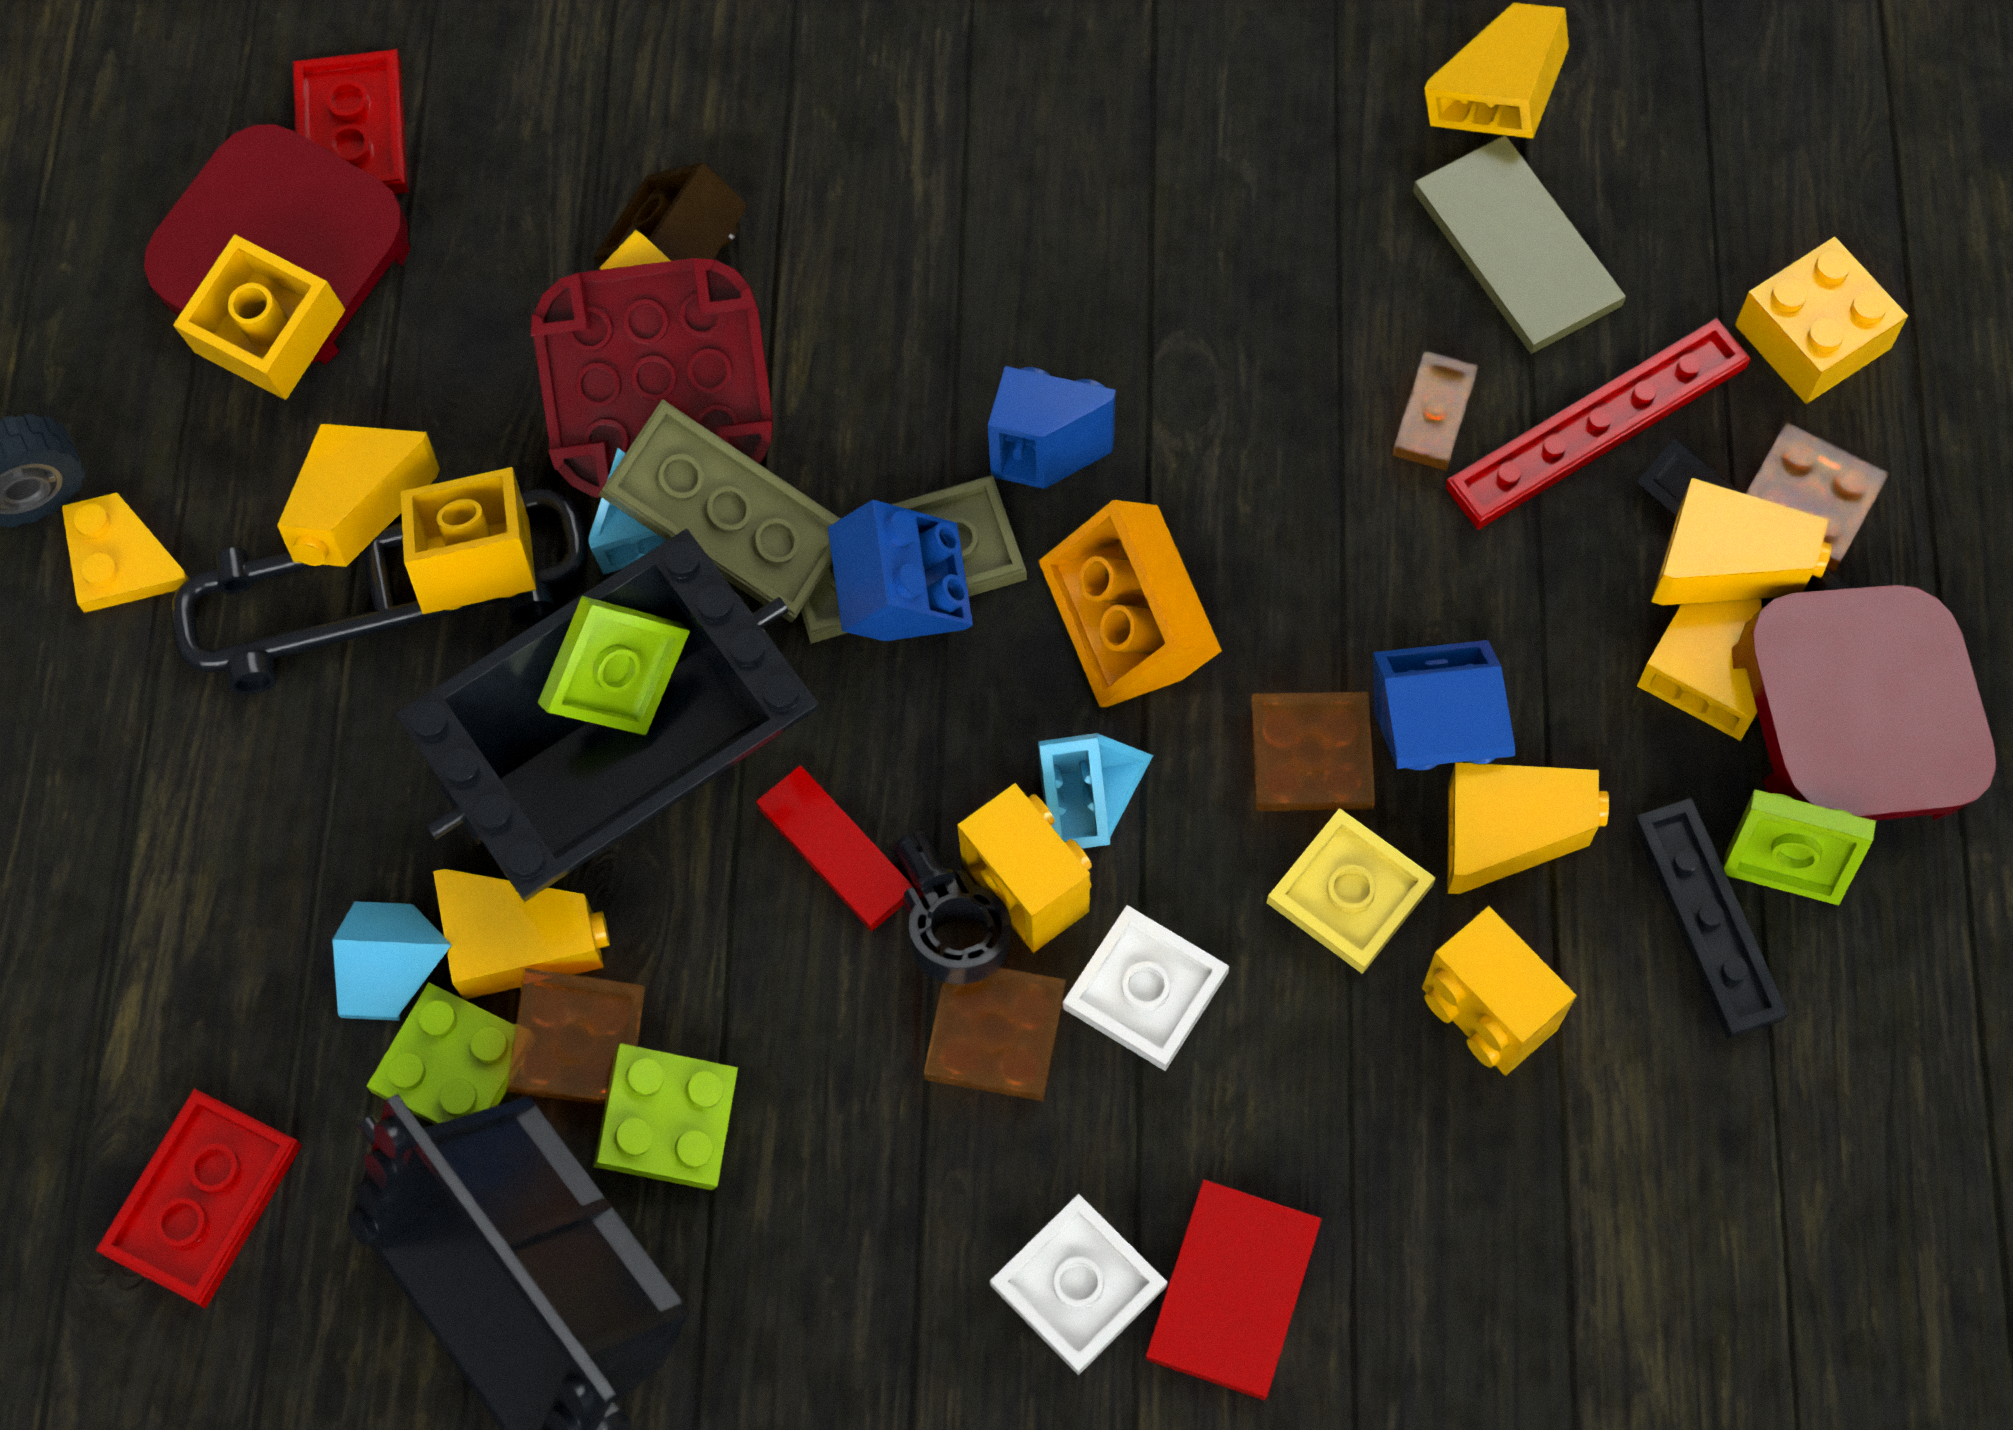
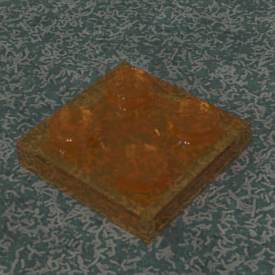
M1786 423L1746 494L1829 519L1823 542L1832 544L1827 567L1835 571L1889 473Z
M1368 692L1252 694L1251 721L1256 811L1338 810L1339 808L1342 810L1373 809L1375 790Z
M525 968L522 975L506 1091L605 1105L615 1048L619 1043L638 1046L645 986Z
M999 968L991 976L975 983L950 984L943 982L924 1069V1079L1044 1101L1066 989V979Z

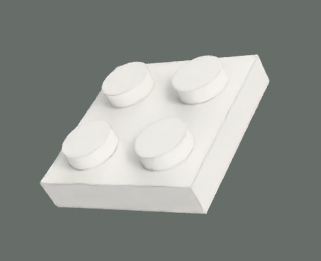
M1126 905L1064 999L1063 1009L1166 1071L1227 976L1229 966Z
M1078 1194L990 1280V1286L1079 1375L1167 1287V1281Z

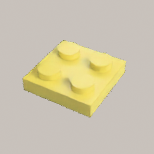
M1339 808L1268 895L1267 904L1363 974L1431 889L1436 877Z

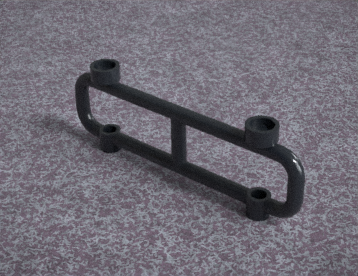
M517 480L527 514L538 511H550L557 515L565 545L564 557L557 564L534 570L536 590L519 593L513 597L496 598L469 604L455 610H442L424 615L417 599L396 604L386 549L403 545L401 522L387 526L358 555L364 556L374 607L373 611L217 650L204 649L199 643L194 615V606L202 596L217 591L226 594H238L250 589L253 582L318 567L293 562L289 551L249 560L246 550L226 548L214 555L215 569L204 571L188 578L177 589L171 602V620L175 644L181 659L190 667L206 673L227 671L231 691L250 695L264 692L275 685L276 676L272 659L506 600L512 621L518 624H535L556 611L551 589L571 582L585 565L587 560V539L581 514L575 502L563 492L549 488L523 492L522 484Z

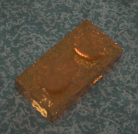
M1424 352L1392 456L1447 471L1478 366Z

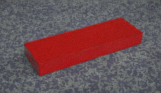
M801 765L756 801L757 807L871 932L904 905L902 900L904 893L907 889L914 886Z

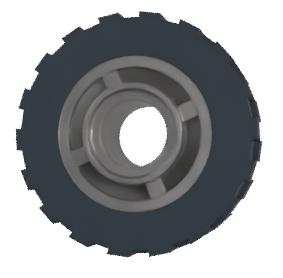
M24 414V416L14 417V415L3 417L0 420V526H7V528L18 527L20 524H30L39 521L42 517L50 516L56 513L64 504L67 505L73 500V495L79 492L82 487L81 480L85 478V472L69 432L66 431L63 424L54 422L53 418L47 416L36 417L35 414Z

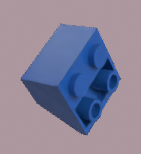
M1005 366L988 422L990 472L993 478L1045 489L1112 453L1115 443L1116 390L1106 388L1101 383L1091 379L1073 381L1050 376L1046 371L1035 367L1017 369Z
M872 499L828 527L841 629L843 632L881 641H892L961 631L973 626L961 543L956 522Z
M1488 640L1373 652L1374 715L1397 769L1409 768L1423 771L1432 769L1438 764L1456 762L1486 764L1494 761L1496 758L1515 756V742L1502 666Z

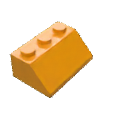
M1113 499L1038 561L1099 707H1109L1182 681L1222 651L1158 505Z

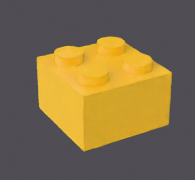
M234 234L173 326L196 354L287 400L346 309L326 280Z
M1833 237L1750 290L1735 326L1805 404H1808L1889 351L1908 315L1836 237Z
M513 467L400 491L404 564L423 615L442 610H455L469 604L496 598L513 597L519 593L536 590L529 517Z
M1014 783L957 825L962 866L979 886L990 890L1002 900L1009 912L1011 926L1030 950L1035 953L1090 912V888L1092 885L1088 870L1092 868V865L1083 849L1073 839L1064 842L1051 827L1055 820L1044 802L1035 794L1027 797L1018 785Z
M1490 906L1484 909L1435 952L1422 989L1427 993L1424 996L1425 1001L1433 1013L1445 1023L1453 1021L1469 1037L1467 1045L1475 1057L1489 1068L1495 1065L1505 1076L1559 1029L1577 996Z

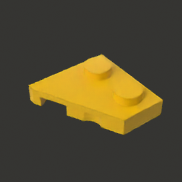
M117 492L62 506L76 600L84 613L176 591L188 579L180 565Z

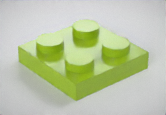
M582 596L538 704L547 713L646 736L690 630L678 621Z
M1754 789L1724 855L1723 869L1726 876L1839 906L1873 842L1876 821L1855 816L1845 810L1829 809L1794 800L1784 794L1768 793Z
M428 982L366 1087L372 1093L385 1100L398 1094L411 1113L436 1125L498 1106L536 1039L532 1033Z
M619 1043L615 1048L593 1167L713 1191L718 1186L738 1067Z

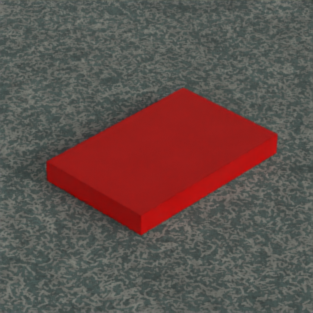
M398 50L293 61L296 132L376 177L394 194L408 192L402 69Z
M194 1088L95 1251L206 1309L301 1149L302 1144L296 1139Z
M1203 1179L1146 1354V1360L1266 1401L1322 1218Z

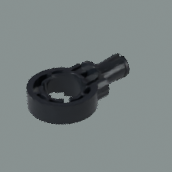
M914 831V837L919 844L917 847L914 846L909 834L904 835L896 842L893 850L914 887L906 890L902 899L910 916L909 949L913 960L923 972L941 982L970 984L986 979L1003 965L1009 953L1011 918L1005 904L990 890L974 885L968 872L964 869L957 871L956 882L952 868H944L931 844L930 837L925 831ZM970 920L981 924L986 930L985 939L980 944L978 943L964 950H953L946 947L944 957L940 956V942L935 939L934 933L942 925L953 921L970 922ZM995 923L999 929L1000 938L993 947Z

